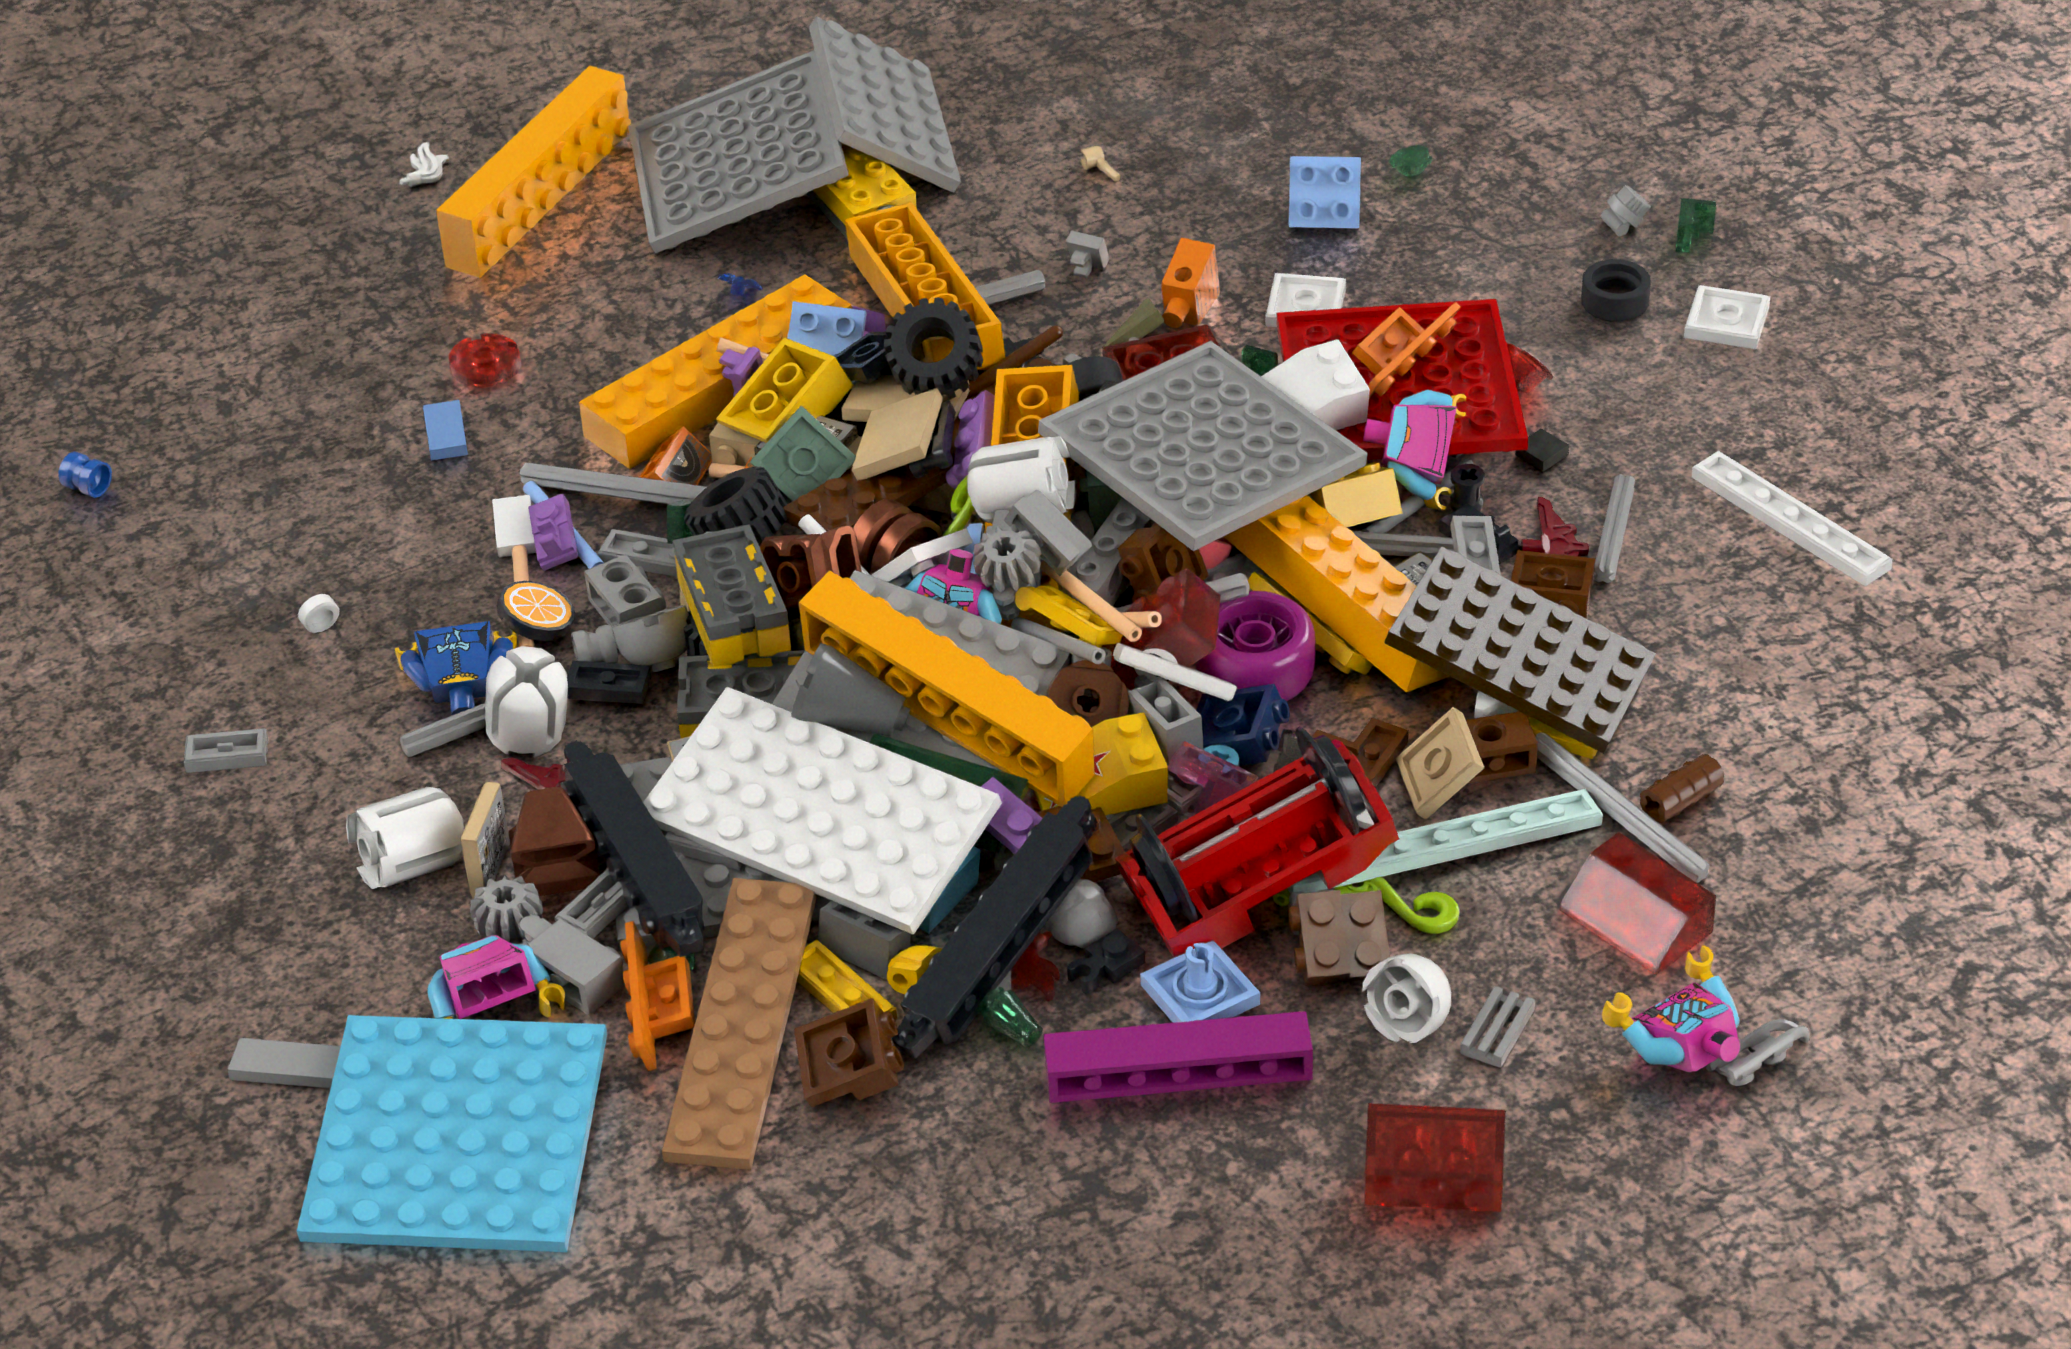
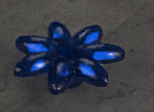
M730 273L717 276V279L732 284L730 293L744 296L746 288L762 290V286L753 279H745L742 276L735 277Z

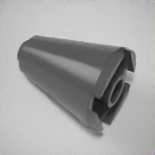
M820 643L806 671L808 674L804 684L800 686L791 717L802 721L818 722L825 726L891 736L894 729L902 731L911 710L904 706L906 697L831 645L828 646Z

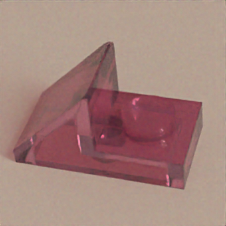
M1183 741L1172 755L1168 765V770L1177 774L1178 778L1183 782L1192 785L1198 784L1204 787L1194 814L1253 784L1258 778L1257 775L1186 741Z

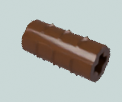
M1702 754L1692 761L1685 762L1681 768L1672 770L1663 779H1657L1653 785L1640 793L1642 810L1658 823H1663L1673 816H1678L1682 810L1694 806L1701 798H1707L1711 792L1724 784V772L1721 765L1708 754Z

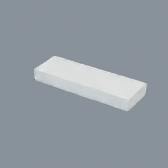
M1118 642L1112 655L1120 663L1227 701L1233 699L1237 688L1225 680Z

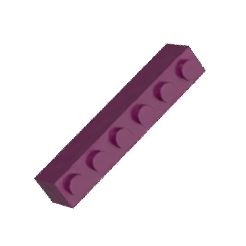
M1306 1011L1043 1034L1050 1103L1313 1080V1047Z

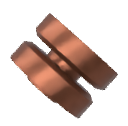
M882 499L871 505L860 516L853 527L860 565L870 575L908 549L943 536L940 527L936 523L919 513H914L908 507L893 499Z

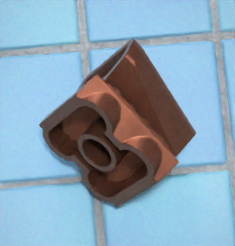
M840 526L822 534L765 537L760 545V550L786 607L787 614L800 613L799 601L829 570L842 578H850L855 570L862 572L855 532L850 526Z
M551 787L527 792L523 798L518 822L508 831L515 878L522 876L526 883H534L539 896L586 889L600 875L597 856L594 850V837L562 787Z

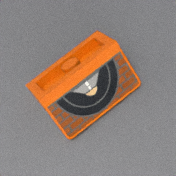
M683 426L661 442L639 477L698 485L712 463L711 452Z

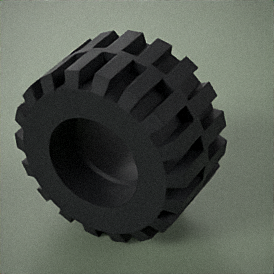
M935 297L934 303H928L927 298L919 299L920 305L913 307L912 303L904 306L906 313L901 315L897 312L893 317L895 326L888 325L886 329L888 339L884 340L886 358L898 385L901 384L903 390L909 395L913 392L917 395L938 388L941 395H947L950 400L956 397V390L961 389L964 393L970 388L968 384L969 379L973 381L977 379L979 375L977 367H982L983 363L981 355L983 352L982 344L974 321H971L970 315L965 309L960 311L957 303L950 301L946 306L943 298ZM945 337L954 342V346L948 356L938 362L924 363L913 358L917 347L929 338Z
M748 467L734 471L705 488L685 511L684 521L694 536L750 524L760 546L765 537H772L788 519L783 509L788 503L764 467Z

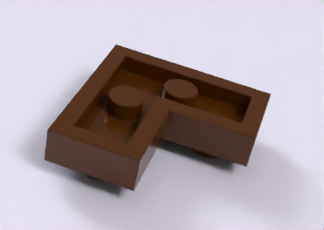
M1371 718L1354 742L1318 729L1312 737L1316 738L1324 734L1330 741L1336 739L1343 742L1350 755L1354 754L1359 760L1365 773L1364 777H1368L1376 788L1396 760V757L1399 756L1407 745L1409 730Z

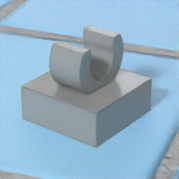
M1071 231L1066 244L1071 257L1070 264L1076 266L1073 272L1074 275L1087 278L1092 267L1104 270L1109 260L1104 238Z

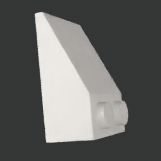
M1338 339L1305 348L1261 376L1334 430L1367 422L1370 389Z

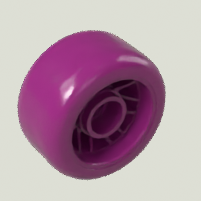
M1249 591L1247 596L1209 606L1202 614L1196 627V670L1230 682L1237 687L1236 689L1275 684L1281 698L1289 701L1306 688L1313 676L1315 667V631L1313 623L1307 612L1299 604L1282 595L1265 591Z

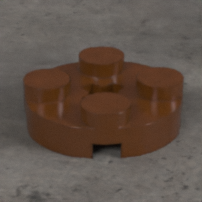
M1081 660L1059 670L1051 680L1046 693V697L1050 698L1058 708L1072 716L1082 717L1088 722L1090 727H1094L1107 719L1126 716L1128 712L1129 695L1124 682H1121L1119 676L1114 673V670L1103 662L1095 664L1087 660ZM1084 690L1091 691V698L1097 699L1098 702L1097 706L1090 707L1089 713L1082 711V705L1077 704V697L1083 696Z

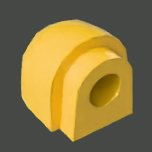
M918 945L898 953L888 964L887 980L890 986L896 992L906 994L907 990L916 984L928 969L933 956L941 952L942 948Z

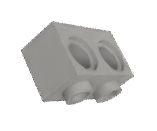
M626 554L584 571L588 600L611 627L630 619L654 614V612L666 609V601L661 590L658 587H652L641 566L636 567Z

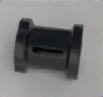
M1460 464L1454 467L1450 477L1454 485V492L1450 496L1451 509L1455 511L1468 503L1480 511L1483 508V496L1480 493L1481 486L1485 480L1483 469L1474 464Z

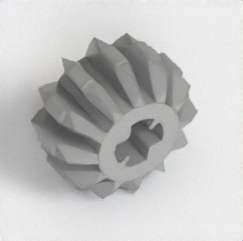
M1013 524L1008 530L1003 531L997 525L993 535L983 533L982 542L974 544L973 552L975 557L973 565L975 572L981 577L986 588L995 585L996 589L1001 593L1007 586H1011L1017 592L1021 582L1032 584V574L1040 572L1041 552L1039 544L1036 543V540H1033L1028 529L1019 532L1018 528Z
M504 875L500 881L496 882L488 879L486 887L476 888L474 899L471 900L470 912L479 936L497 935L510 943L511 939L514 938L524 940L525 937H522V934L520 935L518 924L522 918L530 914H536V916H540V919H542L543 906L542 901L539 900V894L534 883H526L522 876L509 880Z

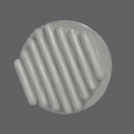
M1625 185L1617 194L1614 193L1607 200L1611 207L1602 212L1601 218L1617 236H1623L1628 232L1630 225L1638 227L1644 220L1643 216L1651 206L1636 191Z

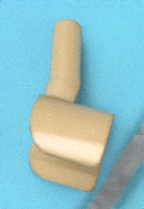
M1100 146L1081 149L1085 158H1082L1080 162L1085 170L1098 167L1113 181L1118 182L1121 179V175L1105 161Z

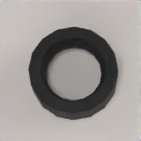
M1624 259L1598 261L1589 266L1583 273L1581 304L1588 313L1606 321L1622 322L1635 319L1642 315L1649 306L1651 277L1645 268L1635 262ZM1622 287L1631 290V292L1617 294L1600 289Z

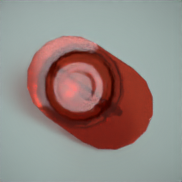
M1507 343L1518 392L1528 394L1545 379H1553L1552 373L1539 360L1523 349Z

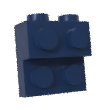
M1275 684L1236 689L1233 699L1229 701L1207 693L1202 694L1196 709L1202 716L1203 749L1211 745L1229 746L1238 753L1239 766L1267 762L1270 752L1279 749L1280 736L1278 729L1280 724L1287 723L1290 717L1289 706L1286 700L1281 698Z

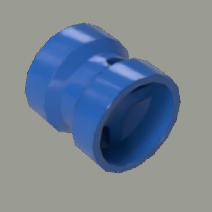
M74 451L65 456L61 462L58 478L62 486L73 490L80 489L83 494L97 498L102 496L108 489L112 479V471L108 463L97 459L91 460L87 455Z

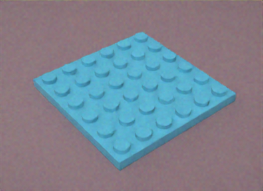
M348 1015L297 1227L299 1241L567 1252L606 1046V1025Z

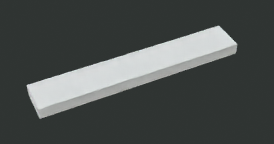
M1720 451L1692 467L1693 479L1866 587L1892 569L1893 559Z

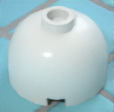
M1412 953L1389 957L1370 969L1363 982L1362 992L1367 990L1369 1002L1364 1005L1366 1015L1374 1027L1389 1040L1398 1042L1400 1040L1399 1037L1406 1041H1410L1409 1043H1416L1437 1030L1444 1023L1450 1011L1452 992L1449 981L1441 968L1428 958Z

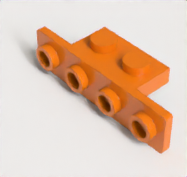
M1456 302L1452 304L1426 330L1399 307L1358 344L1352 353L1376 375L1368 385L1370 389L1369 398L1375 392L1382 396L1395 382L1393 376L1396 373L1402 377L1414 365L1416 360L1413 357L1416 354L1421 358L1424 357L1436 344L1437 341L1434 339L1436 335L1443 339L1457 324L1453 317L1461 306Z
M634 921L625 923L626 939L620 942L624 960L628 965V970L623 971V979L627 992L631 996V1001H627L625 1007L629 1022L634 1031L628 1033V1042L634 1058L641 1057L649 1072L657 1069L655 1039L692 1029L695 1026L690 965L685 956H676L648 965L646 945Z

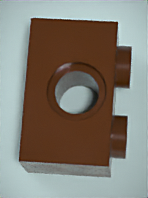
M1518 711L1466 720L1484 765V769L1467 784L1536 773L1538 743L1526 714Z

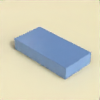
M459 400L423 405L431 460L468 455Z

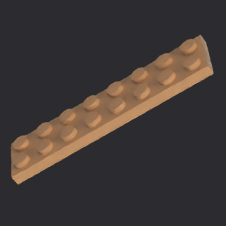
M733 878L662 1148L664 1162L751 1170L818 896L814 891L797 883Z

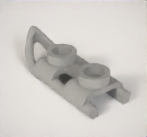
M1788 1020L1767 1022L1739 1040V1053L1747 1048L1752 1054L1746 1058H1740L1737 1055L1736 1058L1729 1062L1718 1058L1706 1065V1069L1709 1072L1715 1069L1719 1074L1727 1076L1730 1085H1745L1754 1079L1753 1072L1761 1067V1063L1775 1064L1785 1059V1051L1793 1046L1794 1040L1799 1038L1804 1043L1809 1042V1029L1806 1026H1799ZM1785 1031L1777 1038L1770 1036V1032Z

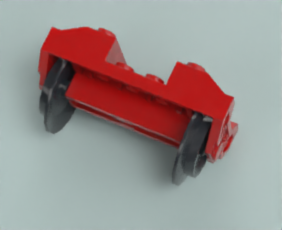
M1298 727L1296 728L1295 735L1303 756L1159 835H1156L1147 820L1140 813L1136 815L1135 820L1138 834L1129 839L1131 850L1114 859L1122 879L1149 915L1173 958L1186 953L1190 945L1195 949V943L1206 944L1214 940L1221 949L1254 931L1247 910L1316 872L1328 890L1365 871L1388 845L1399 840L1393 818L1377 789L1368 777H1364L1365 773L1359 760L1354 754L1350 755L1343 742L1336 739L1330 741L1324 734L1313 738L1305 729ZM1366 809L1374 825L1360 832L1357 816ZM1182 912L1192 924L1176 931L1169 916L1172 917Z

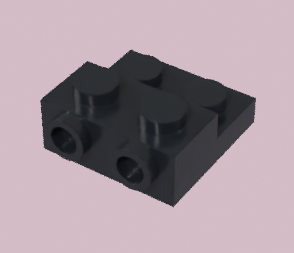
M869 332L835 356L850 381H862V383L866 384L877 380L882 375H893L884 349V340L888 339L886 332ZM922 343L917 347L913 357L918 361L925 358Z

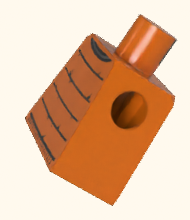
M1181 237L1161 284L1164 306L1162 317L1165 320L1163 322L1169 327L1179 328L1182 323L1199 325L1218 297L1220 290L1214 244Z

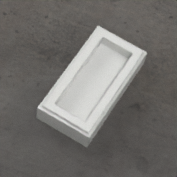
M530 495L492 499L498 558L512 556V548L516 545L525 546L527 554L536 553L528 509L531 506Z

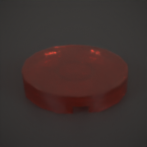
M480 334L481 339L473 341L471 337L465 338L455 345L448 355L451 375L457 382L470 387L483 388L502 384L514 377L521 367L520 350H518L517 344L514 340L500 334Z

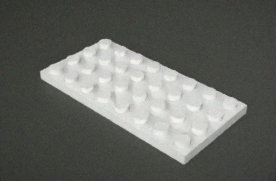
M726 687L643 802L658 827L786 882L797 883L814 891L817 895L914 935L1001 806L1002 802L999 794L818 722L795 719L791 717L792 712Z

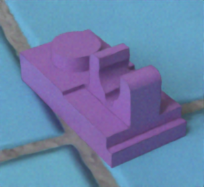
M748 347L744 354L727 349L719 359V363L726 366L722 371V375L732 381L734 397L763 363L760 349L756 347Z
M562 493L529 506L537 560L543 571L578 558L570 506L564 494Z

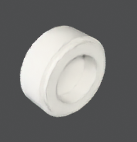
M318 594L303 603L299 609L298 618L307 631L312 633L322 632L329 629L336 622L339 616V607L329 595Z

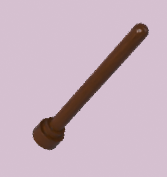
M1053 325L980 374L975 381L971 380L969 382L970 391L965 400L995 383L997 369L1017 368L1063 336V329L1058 325Z

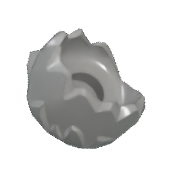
M1079 879L1043 928L1050 931L1053 937L1061 943L1069 946L1076 945L1085 949L1115 930L1118 918L1113 906L1104 896V890L1092 881Z

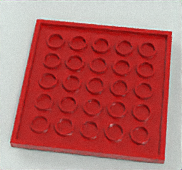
M1496 299L1277 312L1276 324L1283 362L1305 348L1338 339L1368 386L1376 375L1352 353L1358 344L1399 307L1426 330L1456 302L1461 306L1453 317L1457 324L1443 339L1436 335L1434 337L1437 341L1436 344L1424 357L1421 358L1416 354L1413 357L1416 362L1402 377L1396 373L1393 376L1395 382L1382 396L1375 392L1369 398L1367 419L1389 423L1394 405H1399L1402 399L1424 390L1436 391L1450 396L1464 394L1466 401L1456 403V407L1460 412H1465L1466 416L1454 419L1448 455L1528 450V434ZM1366 422L1336 430L1368 453L1367 460L1383 459L1385 445L1363 441Z

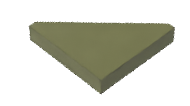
M1147 298L1105 343L1102 349L1112 359L1124 351L1129 338L1136 337L1141 339L1162 325L1165 320L1151 300Z

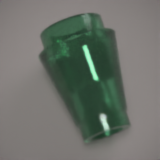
M997 987L984 998L979 1007V1013L983 1016L984 1024L1022 1044L1025 1048L1033 1046L1043 1033V1028L1037 1023L1013 990L1006 991L1003 987Z

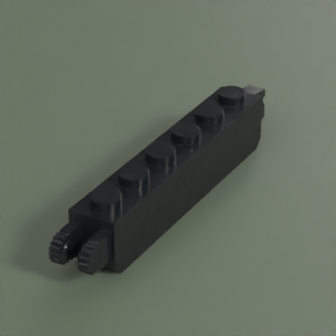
M576 740L575 742L567 743L564 748V756L567 759V763L564 764L565 781L561 782V787L565 790L592 833L595 842L594 850L599 857H605L613 882L619 881L622 885L623 895L628 907L636 908L644 933L646 935L651 934L660 949L670 946L679 957L704 950L702 935L704 930L702 914L703 897L614 755L607 753L594 755L590 748H588V745H585V742L582 743Z
M1075 795L1074 798L1067 801V804H1064L1057 815L1047 812L1039 824L1031 828L1026 841L1020 849L1006 861L1002 872L990 888L982 892L977 905L967 918L956 926L953 936L941 952L933 956L928 969L918 982L907 990L900 1004L905 1016L898 1027V1035L891 1039L898 1051L916 1059L934 1040L943 1044L956 1042L1093 862V857L1087 841L1093 835L1092 832L1096 831L1095 828L1098 827V822L1095 815L1091 814L1092 807L1088 798Z

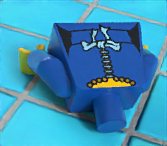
M490 621L414 631L416 642L412 643L413 647L410 650L400 651L398 647L395 648V654L399 668L404 670L405 674L421 691L431 692L436 703L450 702L451 714L453 716L475 707L474 698L486 697V677L490 666L499 656L506 658L507 651L517 648V634L512 632L511 636L501 637L499 636V631H494L492 636Z

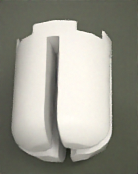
M1061 436L982 447L972 455L967 476L968 493L973 507L984 522L993 524L995 510H1010L1023 496L1028 498L1036 490H1039L1062 514L1067 512L1066 509L1074 508L1075 480L1068 481L1067 468L1063 458L1070 457V454Z
M520 646L507 651L506 658L499 656L490 666L486 677V734L493 745L505 754L509 755V751L520 754L533 753V757H537L551 751L561 740L566 721L568 682L565 669L560 662H555V657L542 648Z
M425 787L359 808L355 811L356 813L347 816L346 830L348 843L356 841L359 854L364 863L363 866L357 867V870L371 889L388 887L452 866L463 856L460 840L464 831L463 818L456 804L440 788Z

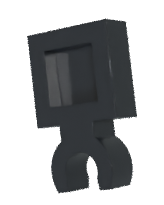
M1117 928L1085 948V959L1074 960L1068 965V980L1072 982L1078 977L1085 976L1081 979L1082 992L1085 994L1091 993L1098 988L1100 980L1104 977L1115 983L1146 963L1145 950Z

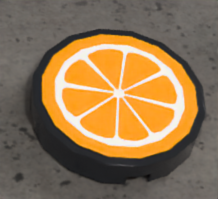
M518 581L505 586L496 605L499 618L501 620L505 618L510 623L508 628L518 635L538 641L554 640L556 635L564 637L571 629L575 618L574 606L564 594L553 587L533 581Z

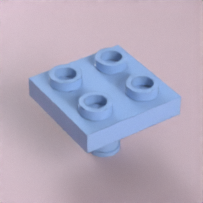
M1290 156L1289 227L1359 228L1361 157Z
M793 301L787 339L836 356L864 336L867 313L865 310Z
M1214 940L1206 944L1195 943V949L1190 945L1186 953L1140 974L1142 988L1173 1023L1232 1018L1260 1005L1259 990Z

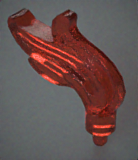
M1045 931L1043 934H1037L1012 967L1016 979L1012 980L1011 984L1012 988L1017 990L1024 989L1031 984L1045 995L1046 1001L1050 1002L1055 996L1054 979L1056 981L1060 980V974L1053 962L1039 957V952L1048 946V940L1052 937L1050 931Z

